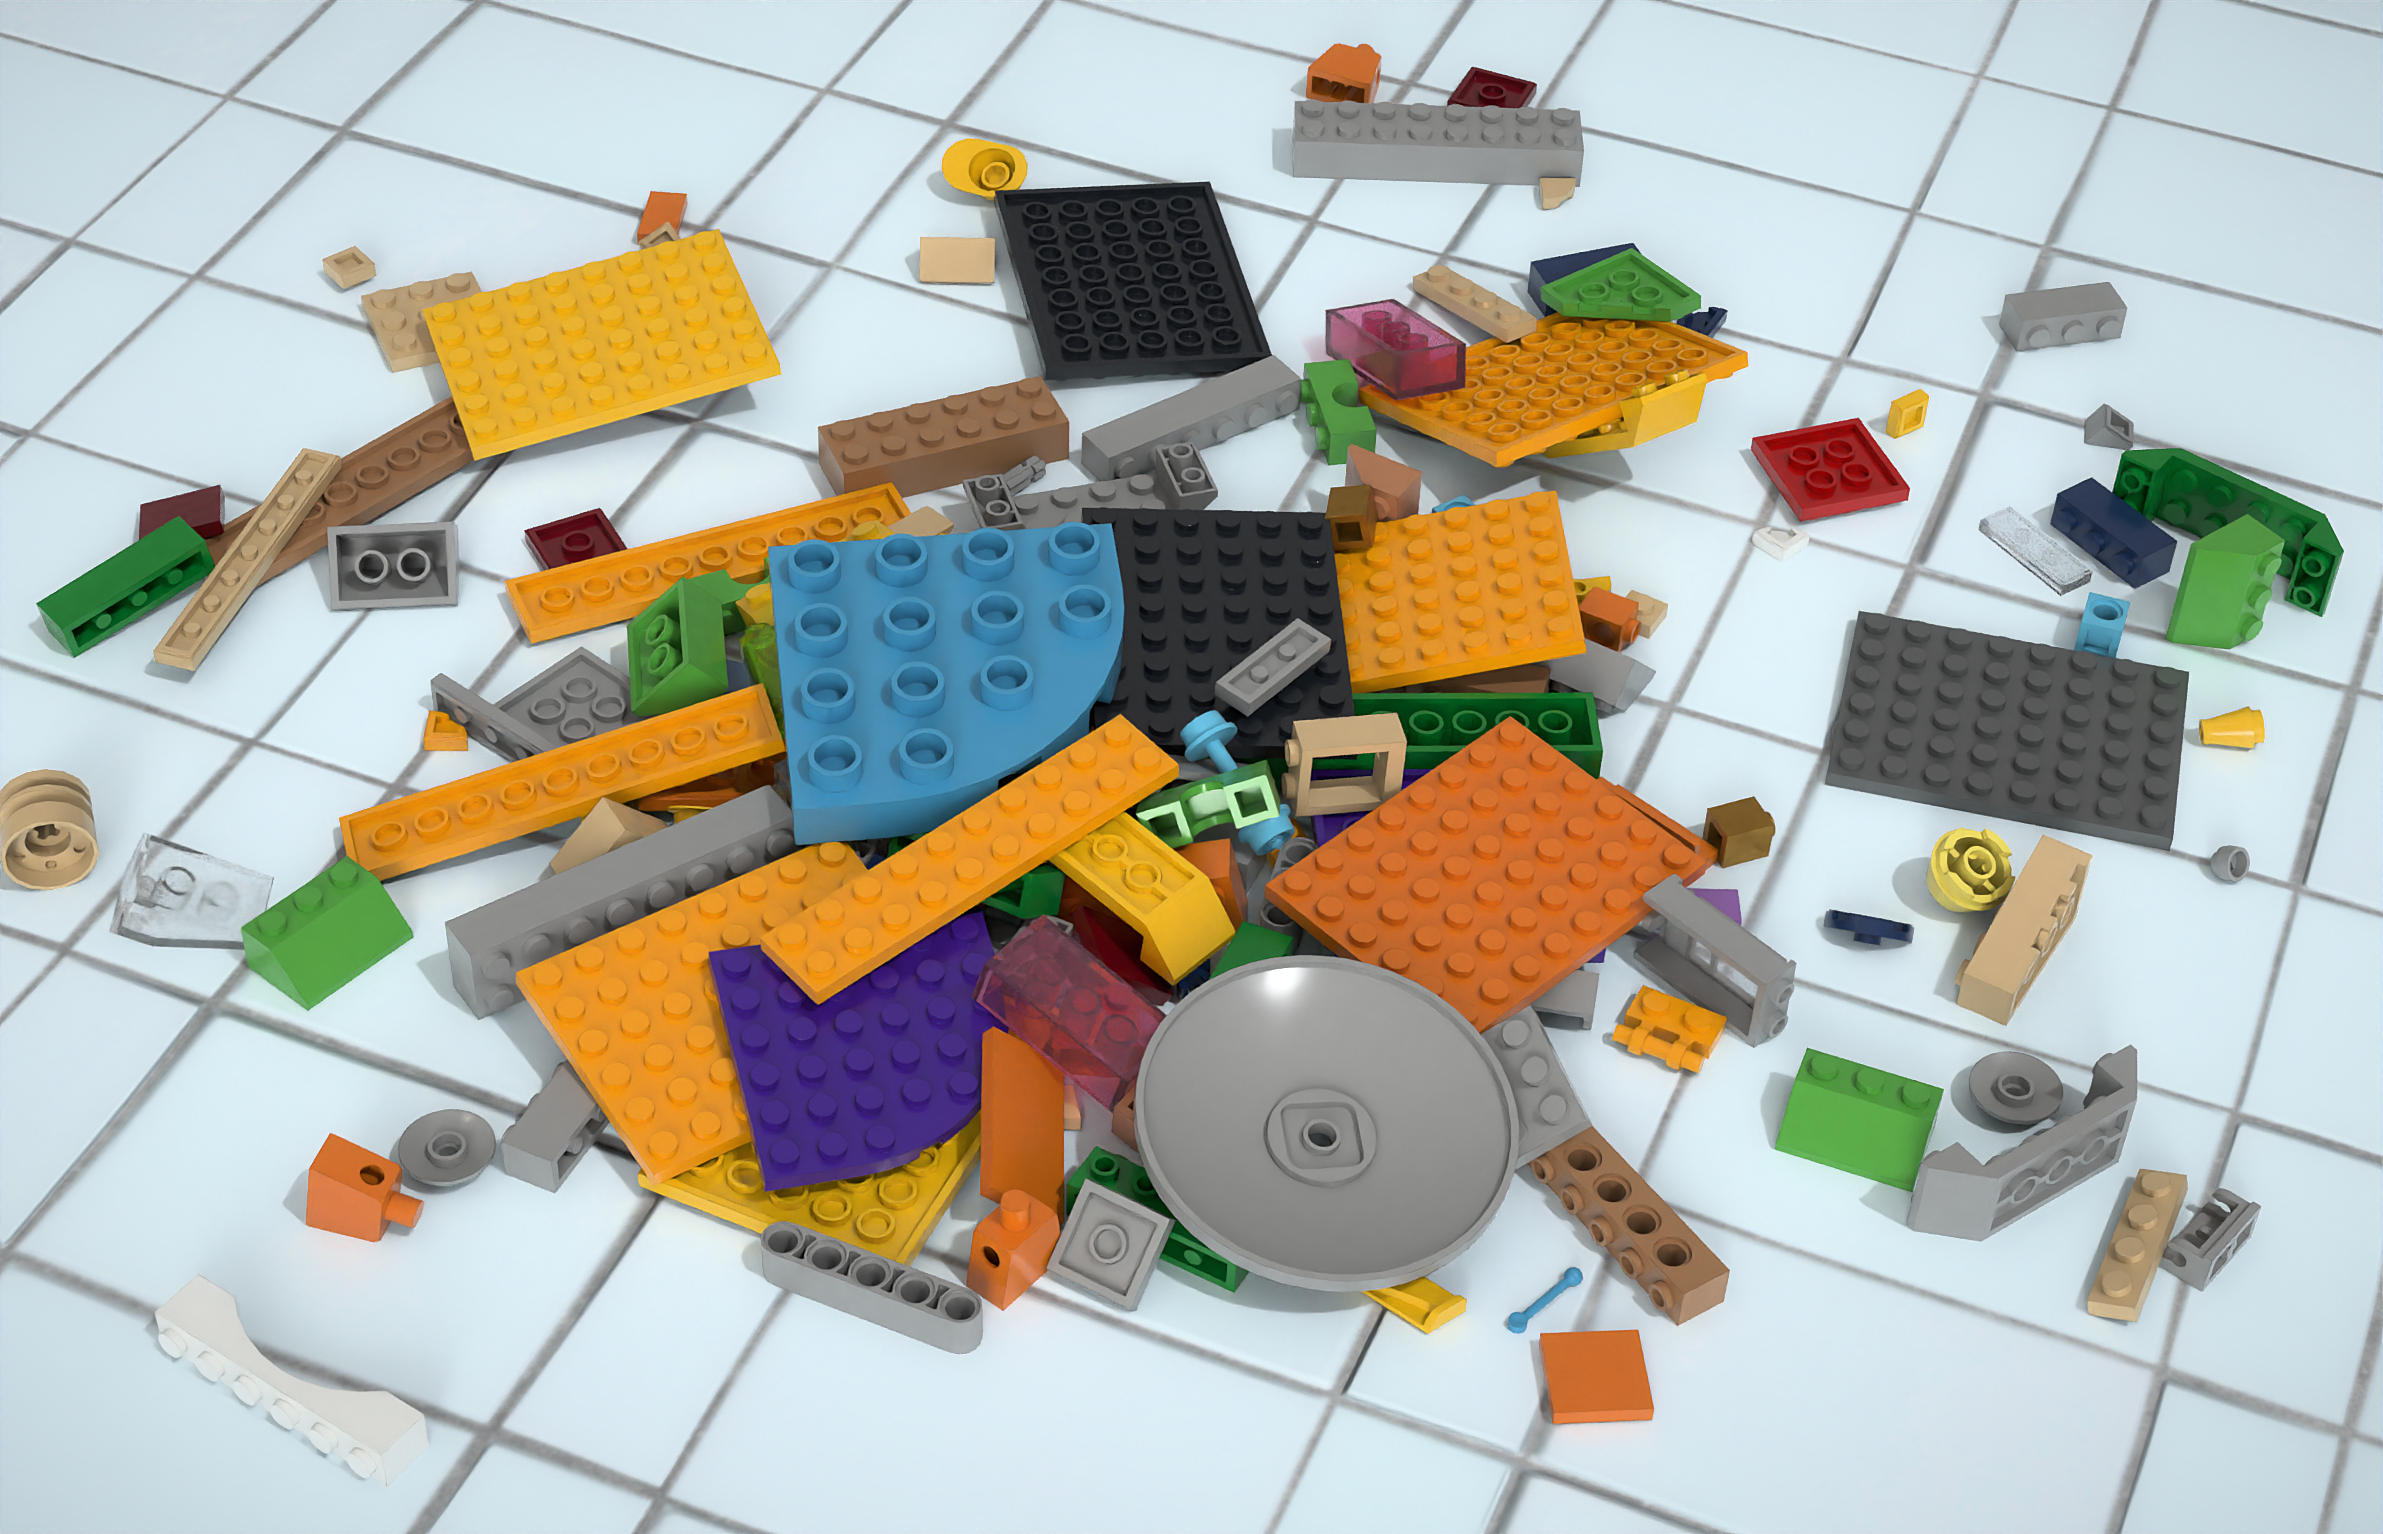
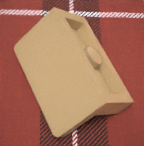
M920 237L919 279L922 283H994L995 238Z

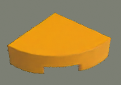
M429 710L423 738L425 751H468L466 729L451 720L448 714Z

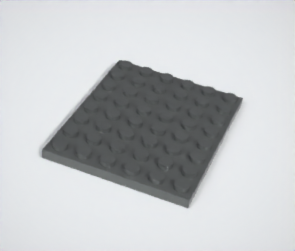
M1859 611L1825 785L2170 851L2174 835L2189 672L2172 667L2134 662L2129 659L2092 654L2086 651H2075L2042 643L2037 644L2010 639L2005 636L1972 632L1962 628H1951L1918 620L1913 621L1891 617L1881 613Z

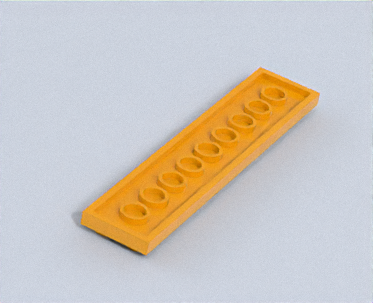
M889 482L505 580V590L530 643L533 644L636 617L682 577L690 579L725 569L730 578L735 582L741 584L759 583L765 579L764 558L768 557V547L796 545L800 542L814 539L829 543L839 542L851 535L853 529L862 523L878 520L886 527H889L912 513L893 483Z
M760 683L339 817L347 856L375 875L379 881H383L587 815L602 797L622 804L743 764L764 759L786 750L764 685Z
M1120 714L760 937L761 950L819 1005L1179 777V764Z

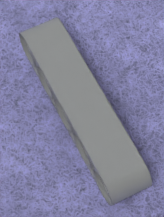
M786 1221L776 1222L769 1225L761 1235L763 1276L772 1285L950 1353L967 1354L976 1350L981 1344L983 1338L982 1300L976 1292L795 1223Z

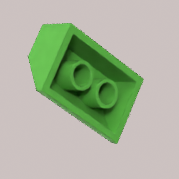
M2246 514L2192 543L2166 639L2171 643L2229 650L2244 641L2253 640L2263 627V614L2266 604L2272 596L2271 587L2275 573L2282 562L2280 556L2285 540Z
M682 577L627 625L631 712L637 716L666 714L722 696L728 688L721 600Z
M348 856L240 928L248 967L307 1011L413 938V931L379 879Z
M1807 1048L1793 1084L1775 1150L1913 1192L1919 1174V1165L1925 1157L1936 1125L1944 1089Z

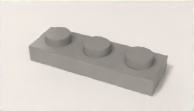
M1297 618L1219 679L1215 684L1214 695L1246 716H1249L1330 651L1331 639Z

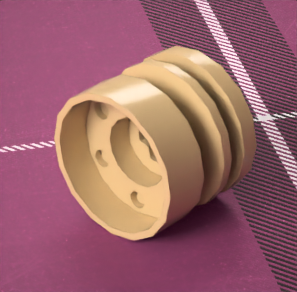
M42 769L26 772L10 780L0 790V858L4 872L14 882L30 889L53 890L64 888L84 879L95 867L99 850L94 827L92 802L89 789L79 778L64 771Z

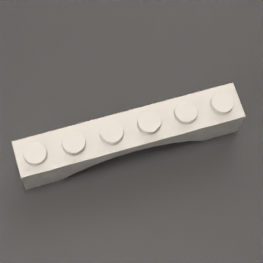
M199 1274L155 1311L160 1333L158 1340L168 1354L175 1358L182 1356L196 1365L198 1370L207 1379L214 1382L217 1380L232 1388L245 1403L249 1405L256 1403L270 1412L273 1418L284 1428H295L308 1436L320 1451L324 1453L333 1452L341 1457L361 1477L368 1478L371 1476L388 1487L429 1447L424 1414L386 1390L359 1392L331 1389L303 1381L274 1365L258 1351L247 1337L239 1319L235 1296Z

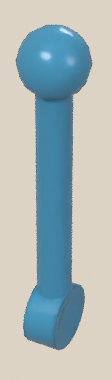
M1576 1267L1568 1268L1564 1273V1278L1525 1311L1510 1314L1508 1329L1516 1334L1525 1332L1529 1319L1569 1286H1577L1583 1280L1581 1270Z

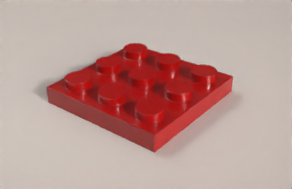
M1859 418L1752 438V453L1800 522L1908 501L1910 487Z

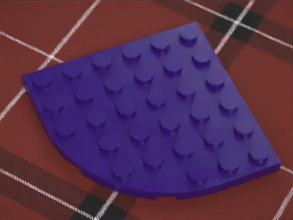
M982 912L959 915L819 1005L761 950V944L708 953V965L765 1192L859 1177L907 1164L918 1159L921 1151L933 1146L937 1142L941 1141L944 1144L949 1141L981 1110L982 1033L993 1026L1007 1034L1009 1032V1008L1006 991Z

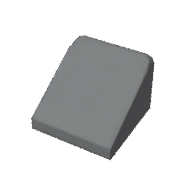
M2104 403L2086 419L2084 442L2095 446L2130 450L2133 447L2134 423Z

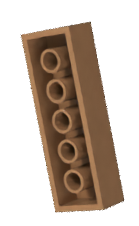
M1041 376L1025 378L1008 384L990 386L973 392L950 395L942 399L915 403L907 407L876 412L863 417L819 426V465L836 496L892 482L900 496L904 498L963 484V480L979 478L984 475L1004 474L1033 455H1036L1040 460H1044L1046 464L1069 459V420Z

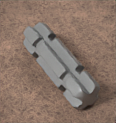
M1033 455L1002 474L1011 496H1014L1046 474V463L1044 460H1040L1036 455Z

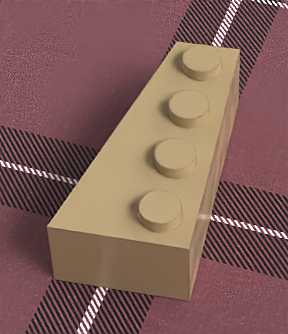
M2042 835L2006 900L1997 910L1987 933L1983 932L1980 935L1971 961L1965 959L1962 962L1955 978V984L1960 986L1957 1005L2007 1026L2075 921L2093 855Z

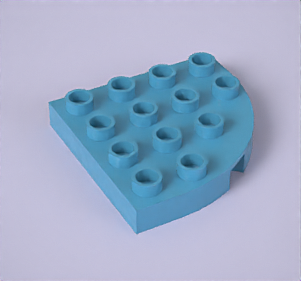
M1067 522L1057 527L1006 531L996 528H980L970 533L918 537L910 534H893L884 539L830 543L814 539L806 540L796 545L768 547L770 589L795 845L889 838L932 831L997 791L999 779L1012 773L1024 774L1088 735L1090 709L1096 701L1110 704L1114 696L1121 671L1124 598L1112 523L1088 525L1081 522Z

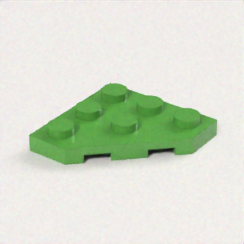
M1633 248L1540 287L1541 300L1562 316L1671 322L1701 309L1700 294Z

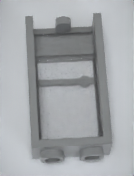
M1675 873L1644 893L1642 901L1654 910L1644 917L1641 926L1648 932H1652L1660 927L1659 935L1634 951L1633 958L1697 1006L1726 1016V1028L1751 1047L1755 1048L1769 1037H1777L1784 1030L1788 1022L1787 1010L1790 997L1795 988L1793 980L1797 963L1792 959L1787 962V959L1701 896L1697 897L1693 890L1683 887V879Z

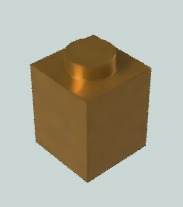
M1371 484L1331 487L1325 519H1330L1334 550L1373 547L1378 516Z
M1754 796L1707 808L1702 839L1719 849L1717 862L1721 868L1769 856L1772 837L1775 835V823L1771 814L1764 811Z

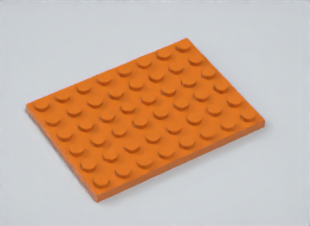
M1510 716L1265 884L1264 897L1340 958L1372 964L1417 982L1449 1003L1482 1034L1525 1009L1639 924L1648 913L1654 910L1642 901L1644 893L1674 873L1683 879L1682 886L1687 888L1705 874L1707 861Z

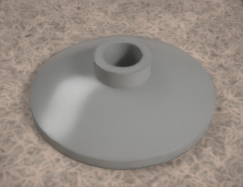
M2005 1051L1987 1055L1974 1065L1970 1073L1969 1090L1976 1104L1992 1117L2004 1122L2027 1125L2045 1121L2057 1112L2063 1099V1086L2055 1071L2043 1061L2024 1053Z
M459 1109L439 1110L420 1117L407 1127L398 1145L399 1159L404 1170L420 1182L437 1186L455 1185L476 1177L488 1167L496 1151L495 1134L489 1123L475 1113Z

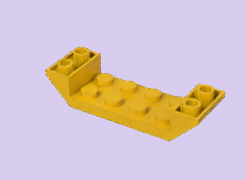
M1682 369L1665 375V383L1656 386L1655 381L1636 386L1632 388L1633 396L1618 401L1623 417L1600 425L1598 429H1591L1581 433L1573 441L1559 442L1549 446L1543 454L1547 459L1632 448L1697 422L1707 383L1706 374L1704 372L1689 375L1687 369Z
M1125 811L1048 859L1144 936L1140 960L1172 986L1176 985L1229 943L1236 934L1208 876Z

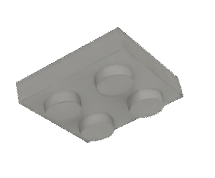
M1085 1179L1046 1269L1129 1310H1137L1176 1220L1092 1179Z

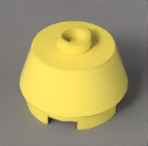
M1962 827L1945 833L1936 842L1927 868L1926 881L1930 893L1941 906L1954 912L1983 911L1997 907L2006 899L2015 881V876L2011 874L2012 868L2008 857L2012 855L2011 850L1997 834L1988 829L1978 832Z

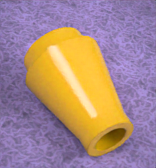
M2248 706L2213 718L2199 720V735L2202 745L2217 744L2254 748V744L2264 743L2265 727L2261 710H2251Z

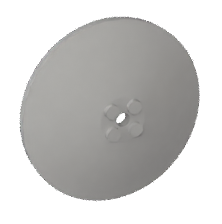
M1314 955L1275 957L1242 965L1208 980L1175 1005L1158 1026L1142 1058L1134 1092V1132L1139 1155L1156 1192L1174 1217L1193 1236L1231 1263L1270 1280L1304 1289L1329 1292H1359L1384 1289L1421 1278L1449 1264L1468 1250L1495 1219L1506 1198L1517 1164L1519 1120L1516 1102L1502 1065L1486 1040L1460 1012L1437 994L1417 982L1393 971L1346 958ZM1321 1133L1330 1138L1333 1144L1327 1147H1320L1312 1143L1309 1136Z

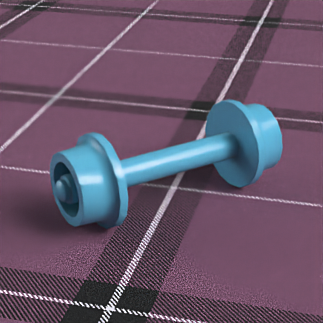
M1216 710L1194 717L1180 732V737L1187 748L1185 751L1186 759L1193 762L1210 756L1220 773L1237 769L1236 763L1224 747L1237 733L1236 725L1232 722L1227 723ZM1281 804L1280 816L1243 827L1239 831L1237 838L1241 843H1248L1256 855L1259 856L1272 852L1275 849L1281 850L1282 845L1295 833V828L1288 817L1290 808L1286 804Z

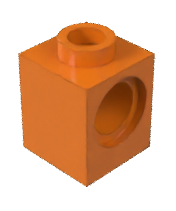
M1594 586L1579 605L1584 638L1621 653L1628 643L1632 645L1636 641L1640 632L1641 621L1637 620L1639 603Z

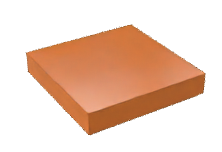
M1638 1329L1540 1333L1539 1350L1552 1424L1652 1420L1654 1406Z

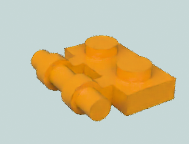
M1642 985L1625 1014L1624 1025L1619 1023L1616 1026L1612 1040L1628 1046V1052L1639 1056L1646 1053L1666 1061V1066L1680 1071L1682 1068L1699 1073L1705 1058L1709 1059L1724 1033L1727 1017Z

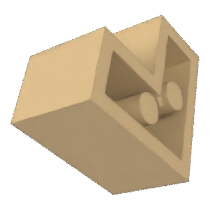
M602 797L549 864L555 874H559L665 829L668 825L663 820Z

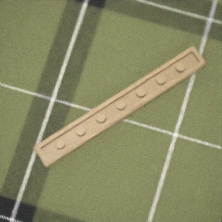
M303 448L153 650L155 662L195 671L342 467L340 456Z

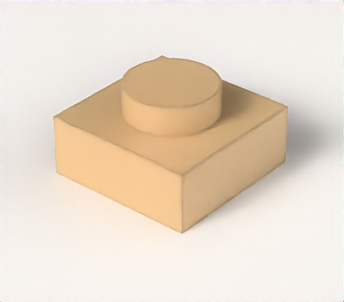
M356 246L322 259L324 272L343 289L358 285L362 281L376 276L375 263Z
M1631 590L1625 598L1639 603L1637 620L1641 621V628L1638 635L1649 639L1666 618L1668 604Z

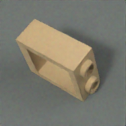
M1388 713L1293 721L1292 739L1285 741V759L1289 769L1288 773L1282 774L1281 787L1284 799L1291 800L1295 816L1371 811L1401 792L1407 740L1398 714ZM1375 753L1372 776L1310 781L1312 759L1315 757Z

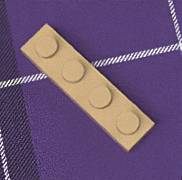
M1433 266L1428 271L1413 277L1414 291L1506 343L1537 331L1535 316L1477 285L1472 280L1450 270L1446 266Z
M2139 1169L2088 1296L2087 1306L2089 1315L2133 1322L2138 1321L2188 1191L2187 1175Z

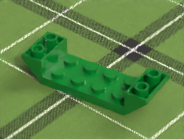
M2182 448L2125 450L2122 453L2112 493L2151 522L2157 517L2200 538L2213 533L2246 514L2250 515L2285 540L2280 556L2282 562L2276 572L2291 580L2285 600L2320 617L2325 614L2344 550L2324 513Z

